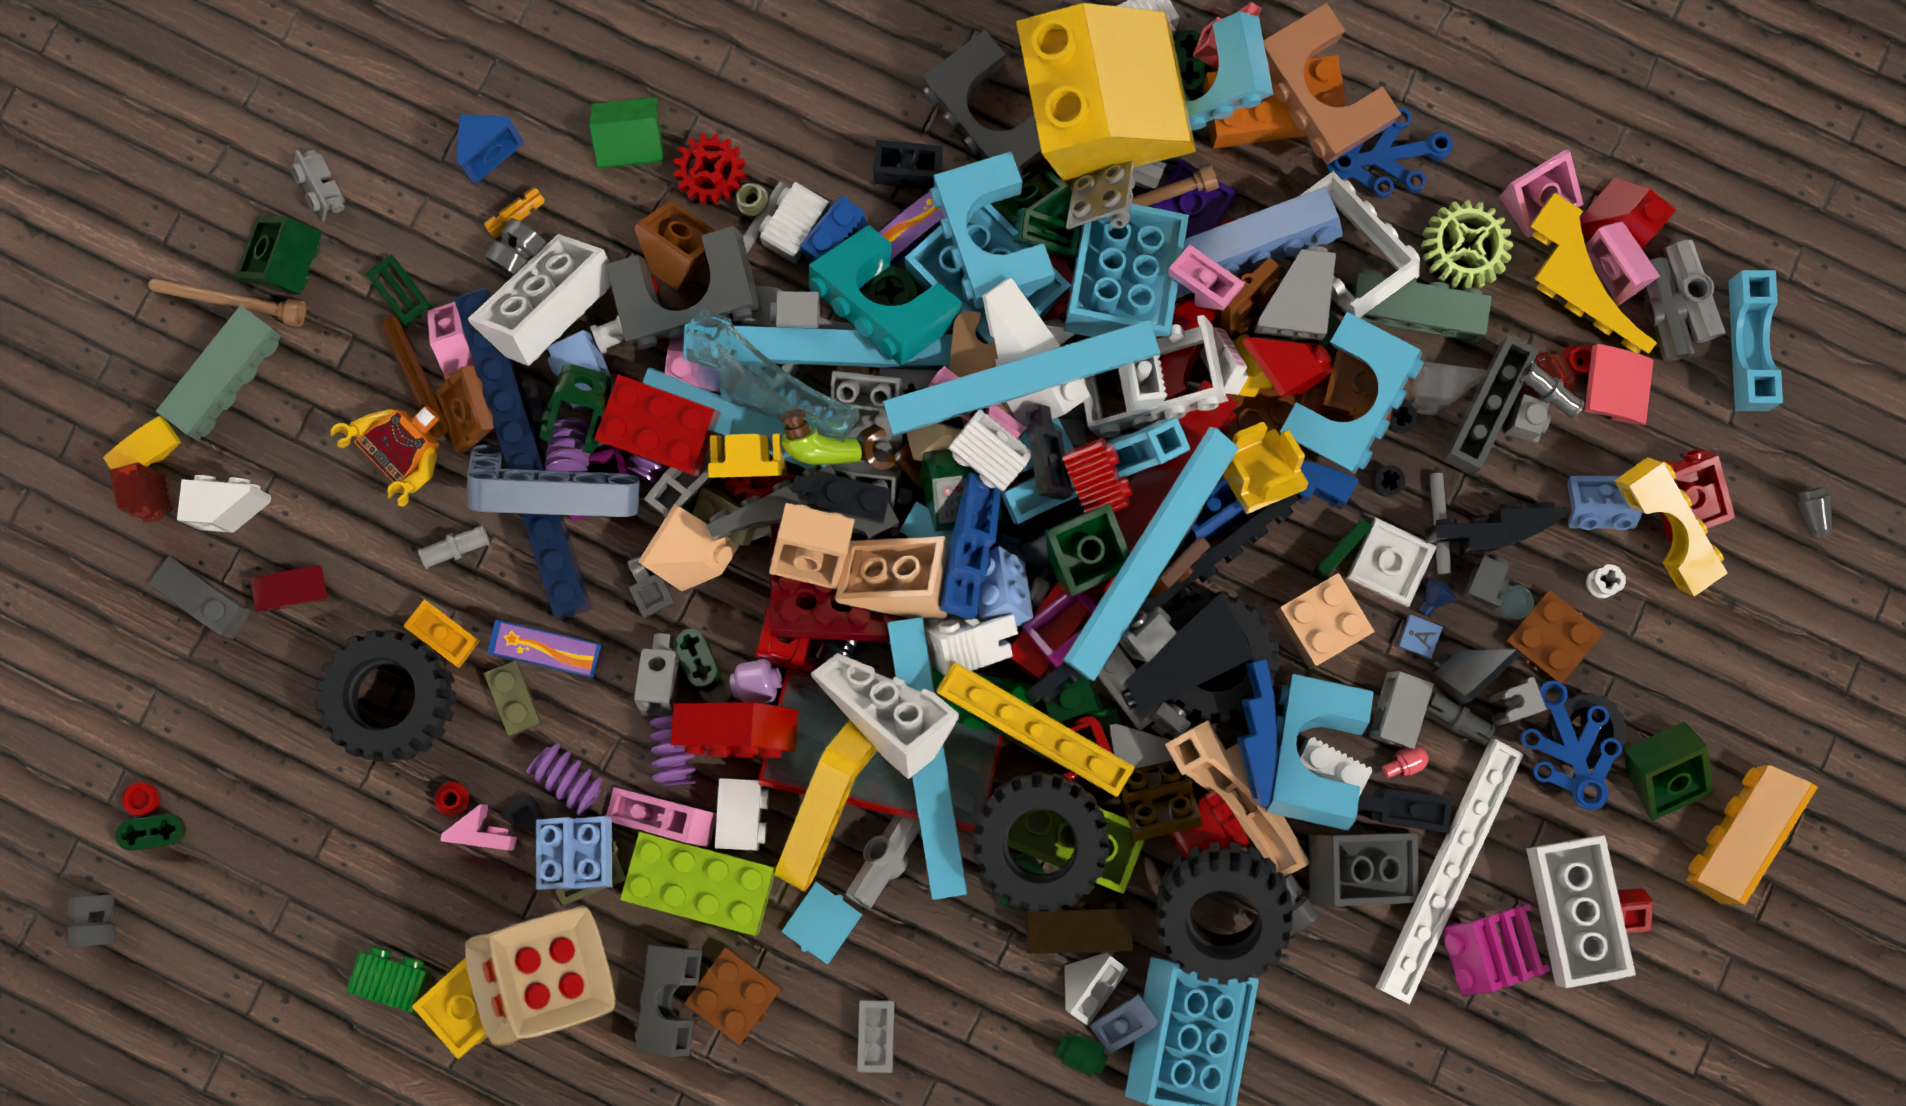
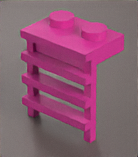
M1530 903L1476 921L1452 924L1444 928L1445 946L1449 952L1455 972V980L1462 996L1492 993L1503 987L1527 981L1529 978L1541 976L1550 971L1549 964L1542 965L1527 917L1526 912L1532 910ZM1511 917H1513V920H1514V923H1515V927H1516V930H1517V933H1518V937H1519V940H1520V943H1521V947H1522V950H1523V953H1524V957H1525V960H1526V963H1527L1528 970H1526V967H1525V963H1524V960H1523V957H1522V953H1521V950H1520V947H1519V944H1518V940H1517V937H1516V934H1515V930H1514V927H1513V924H1512ZM1495 922L1498 924L1513 976L1510 974Z

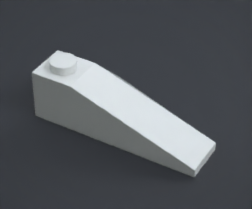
M1007 278L982 296L990 336L995 341L998 359H995L996 366L1061 347L1012 278ZM1080 379L1004 403L1011 416L1027 428L1026 412L1039 404L1050 406L1052 419L1065 415L1091 395L1083 380Z
M838 653L811 673L812 678L877 751L908 779L936 757L959 718L958 712L935 693L924 688L922 691L906 686L905 681L894 677L893 680L875 673L874 668Z

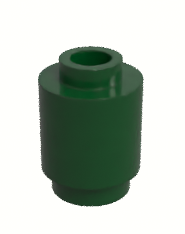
M1065 1031L1054 1055L1062 1060L1061 1064L1090 1078L1094 1072L1101 1074L1109 1057L1108 1054L1104 1053L1105 1045L1076 1031L1074 1034Z

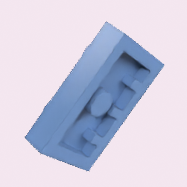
M1620 476L1569 477L1567 487L1572 509L1568 519L1569 528H1582L1584 530L1595 528L1634 529L1637 527L1642 512L1629 507L1614 481Z

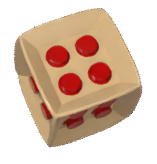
M579 906L535 918L489 934L478 935L468 939L465 943L467 968L478 1012L485 1032L494 1046L508 1045L518 1039L540 1036L610 1013L615 1008L613 983L605 951L595 920L586 906Z

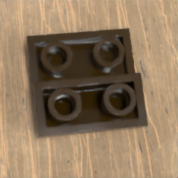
M1174 760L1136 768L1132 771L1120 793L1134 842L1202 827V818L1193 793L1191 778L1186 774H1181Z

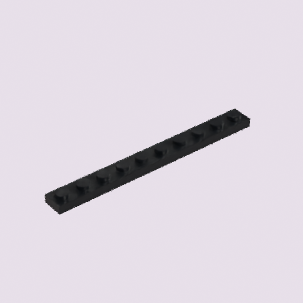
M1294 494L1269 505L1192 564L1191 567L1194 571L1180 584L1175 582L1169 589L1155 597H1149L1142 603L1137 612L1144 609L1151 611L1155 606L1160 607L1166 612L1167 610L1163 605L1173 598L1178 603L1179 600L1193 591L1189 585L1199 578L1204 583L1218 572V569L1215 567L1222 559H1225L1227 563L1231 562L1244 552L1241 548L1244 542L1250 539L1254 544L1269 532L1265 526L1275 520L1279 525L1292 515L1294 511L1291 506L1300 500L1298 496ZM1065 662L1033 686L1024 696L1032 706L1039 700L1047 704L1061 693L1058 688L1061 683L1068 679L1073 684L1083 675Z

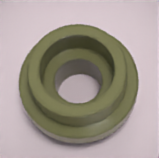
M745 184L738 190L736 195L737 208L746 216H756L762 213L769 202L768 193L758 184ZM758 198L754 203L749 204L751 199Z

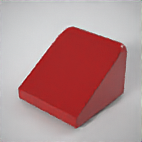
M1643 888L1617 890L1626 933L1651 931L1653 901L1647 891Z

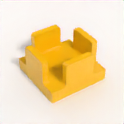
M1261 422L1234 434L1232 442L1239 449L1224 471L1223 476L1246 514L1306 490L1308 481L1301 471L1305 456L1289 430L1282 432L1281 436H1279L1276 429L1267 432L1268 427L1265 422Z
M726 435L725 462H723L722 436H710L711 463H708V476L752 477L787 475V462L784 460V448L780 441L784 435H772V461H770L769 437L767 435Z
M464 958L412 1006L457 1059L462 1058L472 1047L480 1044L488 1037L481 1022L470 982L466 958Z

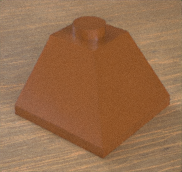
M669 200L636 223L634 228L650 272L676 291H679L692 281L708 261L701 235L715 232L710 226L672 200Z

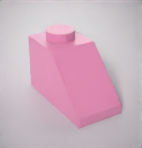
M455 302L428 310L430 345L444 376L455 373L464 366L474 365L475 367Z

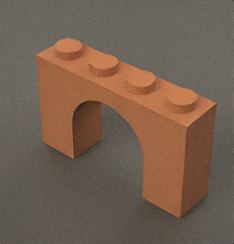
M1328 3L1263 40L1270 78L1277 98L1287 104L1292 112V119L1295 125L1300 130H1304L1310 139L1313 152L1317 157L1322 158L1326 165L1388 128L1401 115L1383 86L1356 103L1345 107L1325 105L1309 92L1304 80L1305 62L1337 43L1345 32L1344 27Z

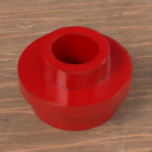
M448 782L438 788L434 801L436 808L443 815L458 816L468 808L470 795L462 784ZM453 792L457 796V801L454 805L450 806L446 802V797L449 793Z

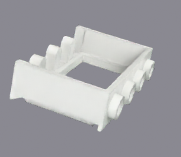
M1333 171L1301 195L1326 186L1333 204L1397 270V272L1364 296L1357 299L1345 288L1343 282L1333 275L1331 298L1345 313L1349 312L1361 318L1412 279L1419 277L1420 257L1410 245L1405 246L1398 239V234L1389 223L1384 224L1377 217L1374 207L1365 200L1363 202L1356 195L1354 187L1347 179H1341Z
M1204 315L1197 316L1200 327L1186 331L1180 325H1172L1170 335L1156 339L1160 355L1204 343L1213 388L1163 401L1161 404L1133 412H1124L1103 418L1096 375L1082 379L1091 395L1083 401L1088 428L1098 437L1112 438L1118 436L1122 430L1129 428L1143 429L1153 424L1154 421L1165 418L1180 419L1187 412L1197 409L1200 411L1212 410L1217 408L1219 403L1228 401L1213 335V325Z

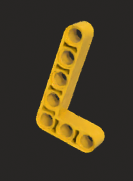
M851 720L846 723L823 752L774 872V876L804 892L808 889L818 871L856 777L877 752V749Z

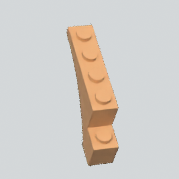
M1207 720L1165 744L1182 775H1188L1208 792L1215 790L1227 802L1244 828V831L1253 841L1264 859L1270 858L1276 864V873L1281 872L1286 877L1310 863L1285 817L1267 813V806L1259 807L1254 805L1238 743L1225 750L1212 725Z

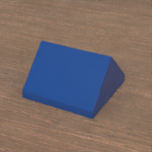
M460 114L457 162L469 179L476 185L525 143L508 116Z

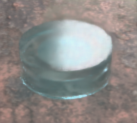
M1520 585L1510 586L1506 588L1502 596H1498L1499 599L1503 600L1498 609L1504 617L1510 620H1519L1528 616L1534 607V598L1531 592Z

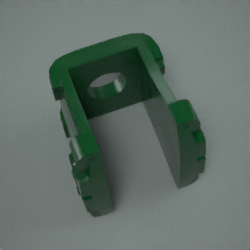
M565 364L560 370L557 386L554 388L551 399L545 408L539 437L544 441H550L563 400L595 409L583 448L585 453H594L595 448L599 444V441L594 439L606 408L607 395L610 396L612 389L611 378L604 373L574 364ZM584 383L589 385L592 389L581 390L577 388L575 384Z

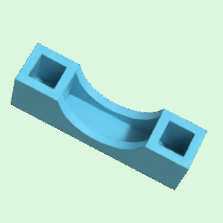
M1742 270L1728 281L1735 411H1770L1783 403L1781 369L1777 368L1774 364L1770 350L1771 319L1778 303L1776 270Z

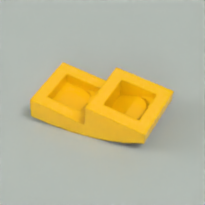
M158 416L126 437L110 450L103 459L121 484H130L151 463H160L181 441L163 416Z

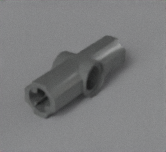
M1660 257L1649 260L1660 277L1643 288L1645 295L1643 312L1648 326L1654 328L1663 362H1671L1694 354V349L1685 322L1688 315L1686 300L1683 294L1676 290L1668 259Z

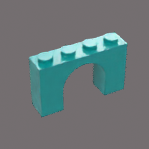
M868 225L809 264L808 284L810 290L818 292L819 298H822L832 306L838 316L846 318L863 337H868L874 342L886 357H891L902 366L953 329L955 319L961 313L962 302L940 283L935 284L911 302L903 305L885 306L867 299L859 289L866 282L890 267L892 244Z

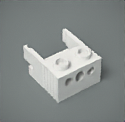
M978 607L977 615L972 620L947 613L946 618L923 620L930 664L943 675H946L954 661L972 671L1013 656L1010 643L1003 640L1018 634L1014 614L1012 613L984 622L980 618Z

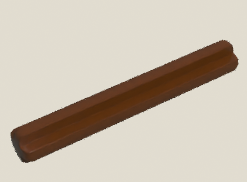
M395 315L383 319L380 325L419 409L421 410L426 405L440 417V420L430 429L432 436L439 438L448 434V426L400 320Z

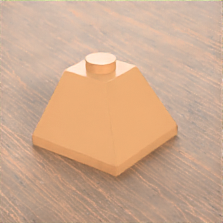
M674 504L638 563L678 590L685 591L722 575L739 545L728 537L711 542L706 532V525L708 524Z

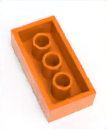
M1338 55L1307 60L1304 65V80L1309 92L1325 105L1332 107L1347 106ZM1218 71L1206 74L1202 86L1204 95L1214 84ZM1274 89V95L1262 99L1261 104L1258 106L1240 108L1233 111L1234 114L1231 117L1208 121L1213 149L1307 135L1304 130H1300L1295 125L1291 110L1285 102L1277 98Z

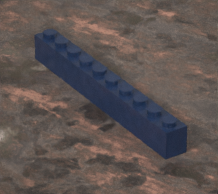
M483 288L454 298L478 377L482 381L483 393L488 408L493 415L494 428L507 469L545 471L546 459L534 421L524 400L523 387L515 361L505 357L468 320L492 294L487 288ZM521 513L553 615L562 620L592 610V604L564 516Z

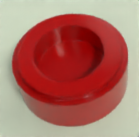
M135 782L129 785L122 797L125 810L134 816L153 814L158 809L161 801L159 790L156 786L147 782Z

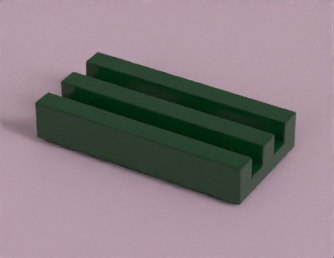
M1024 207L1017 210V217L1020 218V221L1015 226V230H1018V234L1014 236L1015 243L1027 247L1044 243L1048 254L1069 261L1076 258L1080 226L1067 229L1066 221ZM1031 221L1070 234L1071 236L1068 238L1056 232L1029 225L1028 223Z
M392 254L365 273L406 327L411 325V321L415 318L419 319L423 316L422 313L433 308ZM389 265L394 267L421 302L417 307L387 270ZM380 272L409 308L410 312L406 315L376 277Z
M1365 519L1357 522L1313 569V573L1323 580L1370 531L1372 526Z

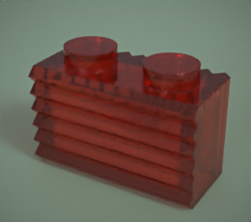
M139 462L109 470L117 510L130 514V517L140 518L145 523L159 521L164 518L163 514L172 511L173 508L169 506L171 501L168 500L170 495L167 494L169 489L165 487L167 484L164 481L165 475Z

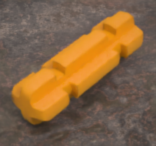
M531 187L523 193L525 197L522 199L518 197L499 211L497 218L493 216L485 222V228L492 237L498 238L501 236L500 233L510 218L520 222L531 213L530 209L534 208L536 210L544 204L545 199L537 188Z

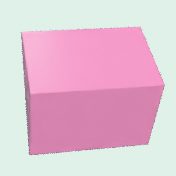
M1566 149L1514 180L1499 196L1526 237H1531L1535 232V229L1530 227V224L1553 192L1578 208L1584 205L1571 152Z
M1623 221L1599 228L1585 245L1596 275L1617 306L1660 277Z

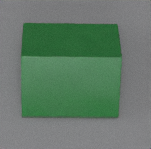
M657 97L592 104L589 125L598 169L664 162Z

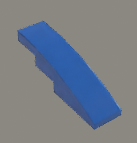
M973 473L967 476L949 548L940 603L941 611L972 620L977 615L980 584L987 578L989 549L996 542L1001 494L1000 489L988 487L982 482L979 475Z
M1257 659L1246 662L1254 697L1241 700L1250 734L1236 738L1253 803L1255 806L1266 807L1269 806L1275 773L1277 729L1274 693L1267 659Z

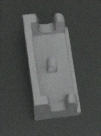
M1387 672L1368 737L1397 747L1403 746L1415 749L1434 683L1403 672Z
M1534 677L1511 684L1512 688L1495 693L1488 700L1489 703L1497 702L1499 699L1506 701L1505 706L1507 710L1491 717L1495 726L1507 724L1547 710Z

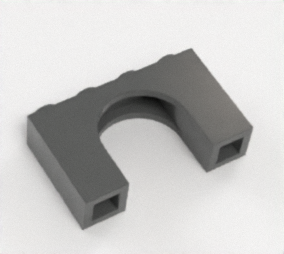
M984 30L923 76L924 89L922 93L931 106L934 107L937 104L944 113L942 118L946 125L953 132L958 130L964 137L962 142L973 157L978 155L981 160L1011 151L1018 172L1021 175L1044 157L1041 151L1035 115H1032L1022 124L1011 130L994 131L976 122L968 109L967 103L972 92L1005 66L1006 54L989 33Z
M734 226L701 235L710 268V284L700 302L682 311L667 310L660 304L655 293L647 261L639 255L606 264L625 342L635 347L637 346L638 349L651 348L658 344L657 340L669 337L670 340L684 338L685 324L721 325V321L733 318V321L748 319L753 316L752 312L761 310L742 233Z

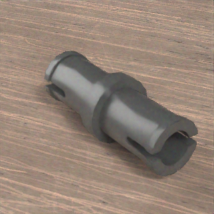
M1535 362L1528 363L1521 370L1519 379L1537 391L1539 398L1545 403L1551 402L1570 418L1580 413L1584 406V401L1566 389L1564 382L1558 377L1552 378L1538 367Z
M1437 691L1432 693L1433 698L1430 697L1427 712H1431L1450 724L1449 727L1454 731L1460 729L1480 741L1483 745L1488 742L1486 737L1489 739L1492 737L1495 725L1471 713L1468 706L1464 704L1459 706L1440 695Z

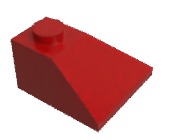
M1614 178L1580 217L1583 238L1589 241L1599 228L1623 221L1641 249H1643L1675 213L1676 209L1652 189Z
M1272 336L1247 337L1242 341L1281 397L1304 394L1334 371L1329 363L1331 361L1329 353L1323 346L1316 345V343Z

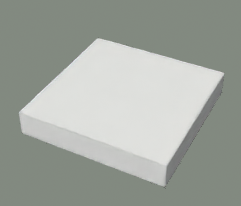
M1375 517L1370 524L1372 528L1365 535L1346 576V580L1408 608L1437 546L1426 543L1425 540Z

